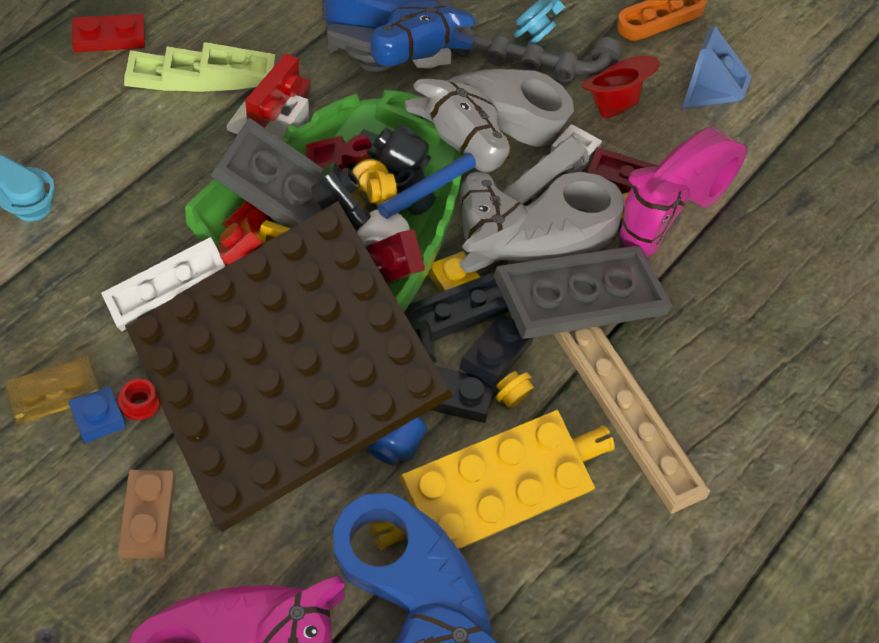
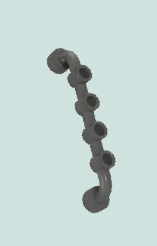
M436 0L443 6L455 8V5L450 0ZM466 27L459 29V32L475 40L474 45L469 50L452 48L453 52L460 57L471 56L474 49L487 52V61L497 66L503 65L508 57L520 60L519 66L521 70L538 72L540 66L553 68L554 77L562 82L571 81L574 74L582 76L598 75L608 67L619 62L622 52V46L618 41L613 38L603 37L595 42L592 52L594 61L584 62L578 60L570 52H562L559 55L547 53L537 44H528L523 47L511 44L503 36H494L492 39L478 36L474 30Z

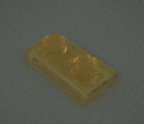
M88 356L4 382L17 425L69 409L68 401L99 390Z

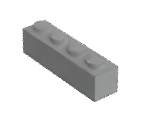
M569 137L566 141L560 142L549 155L543 156L532 169L526 170L516 182L506 186L502 193L518 200L524 206L530 205L560 176L578 172L589 163L587 149L575 138Z

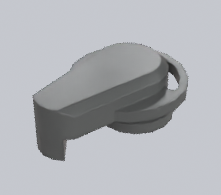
M335 23L327 27L328 52L338 51L340 48L344 49L351 57L359 59L360 66L367 71L380 72L393 67L379 65L371 55L370 37L375 29Z

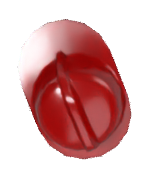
M645 55L627 58L615 63L598 75L585 80L582 83V87L587 91H591L594 103L599 108L600 115L608 119L624 113L639 103L643 80L658 70L660 62L656 57Z

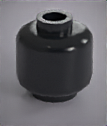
M404 124L398 125L392 131L385 127L373 143V146L378 149L374 160L383 163L388 169L389 174L392 173L394 175V178L405 169H412L413 171L421 167L425 169L431 159V156L427 154L429 151L427 141Z

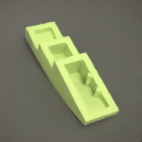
M204 42L202 52L167 46L165 56L130 50L124 86L191 92L239 90L257 87L274 67L275 54Z

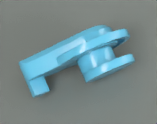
M536 0L516 19L518 29L513 33V36L518 38L528 31L532 38L527 44H536L556 26L555 22L550 21L546 14L551 11L555 16L565 6L560 0Z
M0 154V206L24 221H37L46 217L52 209V199L55 194L53 179L47 172L39 168L25 167ZM46 183L50 184L49 193L45 192L44 185Z

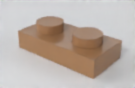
M129 470L118 545L120 558L166 559L175 487L174 471Z

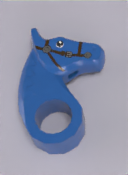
M322 0L323 17L328 25L335 23L375 29L370 37V50L374 61L382 66H395L411 60L433 57L443 48L469 50L475 43V40L455 30V27L473 26L476 23L474 16L466 11L443 6L436 0Z
M390 493L364 494L344 507L333 528L335 563L348 583L382 597L409 613L399 637L394 643H498L492 637L483 594L470 566L453 541L436 521L406 500ZM386 521L395 525L404 534L407 548L395 563L385 567L371 566L363 563L354 554L351 547L354 534L367 523Z

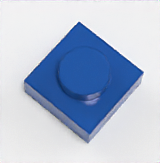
M110 386L68 401L84 443L125 429L123 417Z

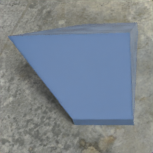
M716 26L710 27L707 32L681 110L740 101L745 97L752 75Z

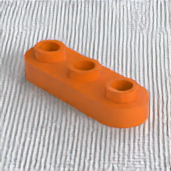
M646 0L623 9L619 13L617 31L622 37L631 41L645 39L699 18L705 11L707 0Z

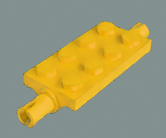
M555 410L406 472L399 479L406 493L407 502L436 521L460 550L593 491L595 486L583 462L613 451L615 444L613 437L596 443L602 440L603 436L610 434V431L604 425L576 438H571L559 411ZM386 521L370 523L373 537L391 531L379 536L378 540L375 541L380 550L405 540L404 534L391 523Z

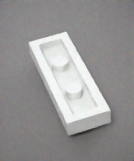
M210 237L101 294L117 328L123 332L127 330L125 325L173 299L179 293L226 267V264L220 258L219 250Z

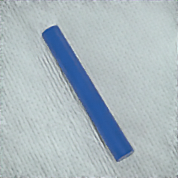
M470 153L463 155L378 206L379 214L386 219L392 217L476 166L475 158Z

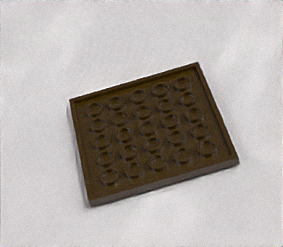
M338 201L184 290L173 299L125 325L146 374L155 387L156 396L213 522L222 532L453 397Z

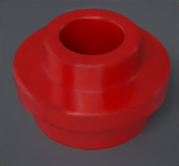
M133 379L127 382L118 395V406L121 413L132 420L150 418L161 406L156 396L154 385L146 379ZM140 399L147 400L140 404H134L135 401Z

